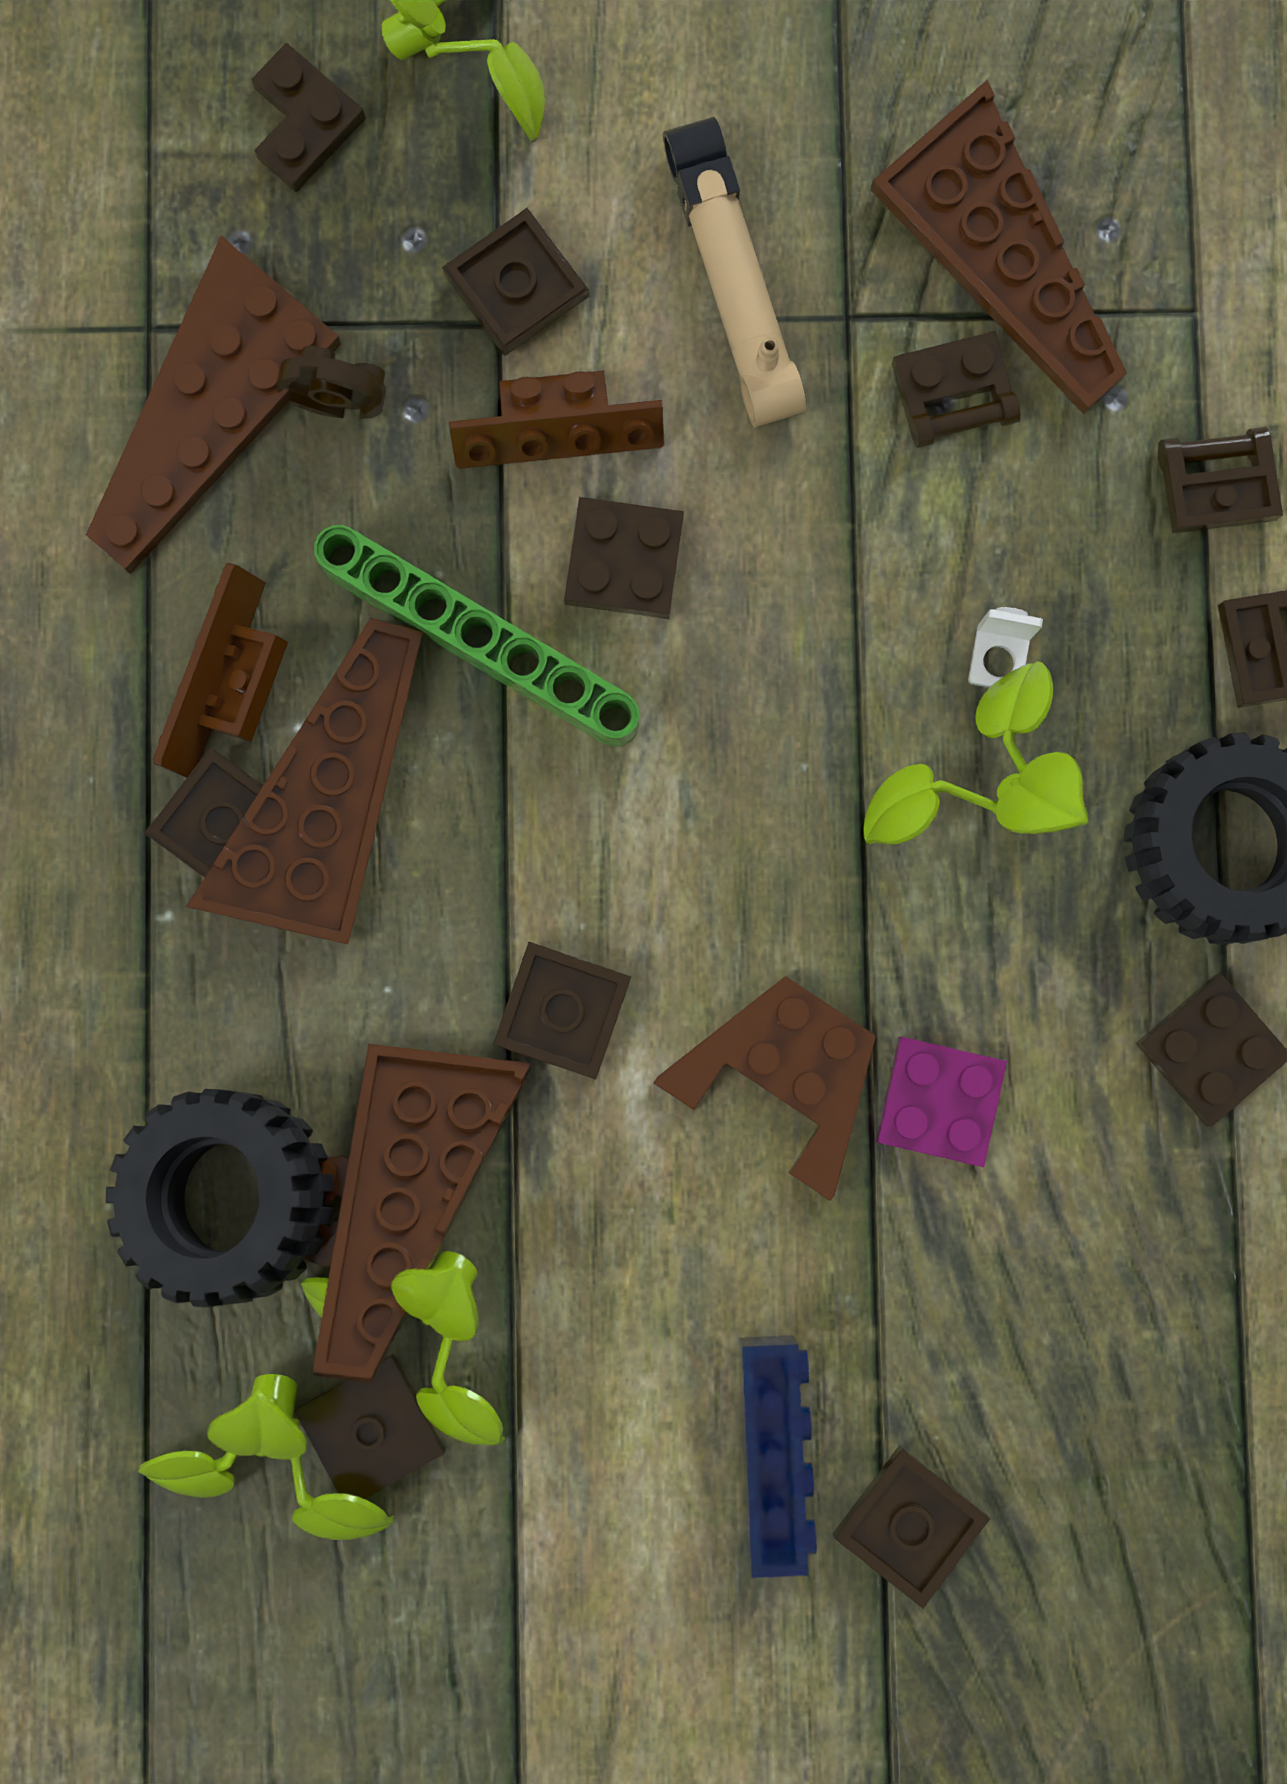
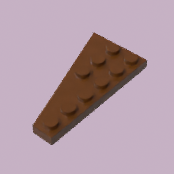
M986 80L873 180L870 190L1069 400L1085 414L1121 382L1127 372L1101 317L1095 316L1083 291L1085 284L1078 269H1073L1062 247L1064 244L1062 235L1031 170L1025 168L1015 148V136L1008 122H1003L993 101L995 94L988 80Z
M222 235L86 533L97 546L129 574L137 568L287 404L289 390L285 388L279 393L276 389L279 367L282 361L291 357H301L303 347L320 346L334 352L341 344L336 333Z
M374 618L369 619L186 906L187 908L342 944L349 943L421 642L422 631Z
M368 1044L312 1371L314 1376L372 1383L407 1314L397 1302L391 1284L400 1272L413 1269H430L531 1070V1063Z

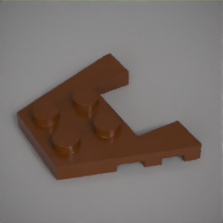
M785 976L657 1076L653 1083L695 1110L724 1064H727L815 1122L818 1127L788 1173L831 1201L836 1193L876 1035Z

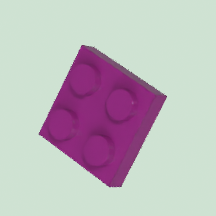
M898 1037L875 1142L984 1167L1007 1061L906 1037Z

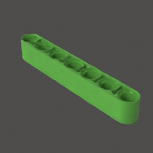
M332 525L324 529L317 536L314 544L315 557L326 576L337 585L409 628L422 631L424 637L599 742L611 747H620L630 743L636 736L639 729V708L636 701L628 693L352 528L344 525ZM348 545L355 549L354 556L348 563L337 566L329 563L330 555L335 548ZM386 572H393L401 576L397 588L389 593H381L374 589L376 579ZM438 599L446 603L445 613L436 620H425L419 616L420 608L426 601ZM476 626H484L493 632L490 642L481 648H472L464 643L466 633ZM529 653L538 659V666L533 673L520 676L514 674L509 669L511 660L516 655ZM566 680L579 682L585 689L583 696L574 703L561 702L554 694L560 683ZM619 707L629 714L631 720L626 728L620 731H611L602 725L600 718L607 709Z

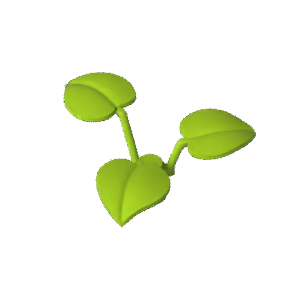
M390 0L399 12L383 21L382 34L388 49L396 58L406 60L424 49L429 58H433L440 53L489 51L487 64L496 88L523 128L530 142L538 137L545 110L544 87L535 65L519 45L511 42L503 47L496 39L439 43L441 34L445 32L446 25L438 6L446 0Z
M1036 661L1034 664L1023 665L996 681L984 693L978 704L975 715L978 730L987 738H997L1003 735L1004 745L1019 771V774H1011L1000 783L997 789V801L943 780L933 783V770L928 765L915 764L907 766L887 778L874 794L867 809L864 822V839L869 845L873 843L886 845L900 844L923 833L930 826L938 812L940 800L937 794L948 793L991 810L997 816L999 823L1008 831L1014 833H1047L1087 824L1088 816L1083 800L1082 774L1077 762L1069 754L1052 752L1041 755L1026 764L1015 742L1016 733L1025 734L1037 729L1050 710L1053 699V682L1049 669L1039 661Z
M444 1251L439 1254L430 1270L413 1269L400 1272L391 1284L393 1294L399 1305L410 1315L422 1319L424 1324L431 1325L433 1329L443 1336L431 1381L433 1388H421L416 1396L417 1403L421 1412L433 1426L454 1439L476 1445L502 1444L505 1440V1437H502L503 1426L492 1406L478 1394L463 1387L447 1386L444 1380V1372L452 1341L472 1339L479 1326L477 1307L471 1289L478 1275L477 1270L464 1256L456 1252ZM305 1278L300 1285L303 1287L308 1301L322 1318L328 1278Z
M264 1374L256 1377L251 1396L237 1408L220 1415L210 1423L207 1436L212 1443L227 1451L223 1457L213 1460L209 1455L198 1451L172 1452L141 1464L138 1473L145 1475L148 1479L169 1491L185 1496L208 1498L222 1495L233 1488L235 1477L226 1470L232 1466L237 1455L256 1454L260 1457L291 1459L296 1498L301 1508L293 1511L292 1521L299 1528L321 1538L352 1540L380 1532L389 1527L394 1521V1516L388 1517L378 1506L358 1496L325 1494L313 1498L308 1494L301 1455L306 1451L307 1440L299 1429L300 1421L293 1418L298 1384L293 1379L279 1374Z

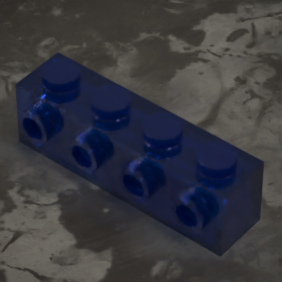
M793 1335L738 1337L747 1556L751 1577L809 1576L808 1555L817 1554L815 1520H806L805 1497H814L812 1462L804 1463L803 1441L811 1440L812 1438L811 1413L809 1406H801L800 1384H809L807 1350H799V1345Z

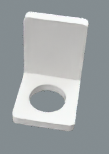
M999 607L996 610H989L977 626L968 677L969 683L990 688L996 681L1002 678L991 675L984 667V655L991 648L1000 647L1011 654L1013 658L1012 671L1025 665L1029 641L1042 628L1043 619L1028 616L1027 612L1016 608Z

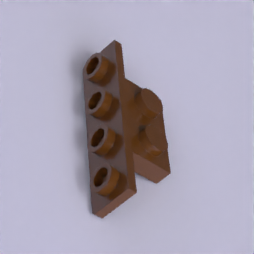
M604 370L592 372L578 371L563 375L534 378L522 377L514 380L499 381L502 416L449 421L455 466L459 469L656 449L664 446L662 400L608 405Z
M227 563L223 569L153 757L155 765L184 778H187L200 762L211 731L252 742L288 644L286 640L275 634L249 628L266 582L236 564Z

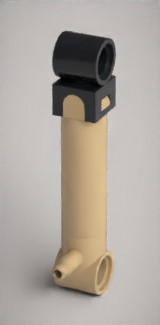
M710 117L663 131V143L669 169L674 182L678 185L677 194L688 227L692 226L739 372L741 392L750 422L756 428L806 412V399L801 378L794 362L789 360L739 204L740 188L730 156H727L719 123L715 117Z

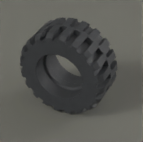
M1246 732L1229 733L1220 739L1211 737L1198 742L1166 761V764L1153 771L1144 781L1146 787L1144 791L1134 797L1129 809L1135 815L1134 820L1125 825L1124 842L1132 843L1133 854L1125 857L1128 872L1138 871L1142 884L1136 886L1135 889L1142 901L1152 899L1158 906L1153 914L1164 924L1175 922L1180 925V934L1192 939L1204 937L1208 939L1210 944L1228 945L1279 937L1287 933V748L1284 750L1278 748L1280 744L1279 738L1262 734L1254 739H1250ZM1228 790L1245 795L1266 812L1273 824L1277 838L1276 861L1265 882L1253 889L1236 891L1219 884L1207 874L1196 857L1192 844L1193 818L1199 804L1213 793Z
M204 1089L202 1093L188 1091L173 1096L171 1105L158 1104L145 1114V1120L148 1125L133 1126L125 1136L124 1143L129 1146L126 1154H115L110 1171L117 1173L115 1187H106L105 1204H114L115 1218L107 1220L110 1236H120L124 1246L118 1249V1255L125 1266H139L141 1268L136 1273V1279L147 1289L162 1288L161 1295L164 1299L177 1304L191 1302L193 1307H215L251 1302L255 1298L268 1297L282 1290L283 1281L296 1280L307 1269L306 1262L303 1260L304 1257L317 1255L325 1241L322 1236L317 1235L321 1224H331L333 1207L324 1206L325 1192L334 1191L333 1174H322L320 1163L328 1159L322 1144L309 1141L308 1138L312 1135L313 1129L303 1118L291 1117L289 1107L278 1101L263 1099L262 1095L223 1089ZM219 1144L233 1145L247 1157L255 1171L259 1185V1206L253 1225L236 1246L225 1251L213 1250L197 1237L189 1224L184 1202L186 1183L194 1165L208 1150Z

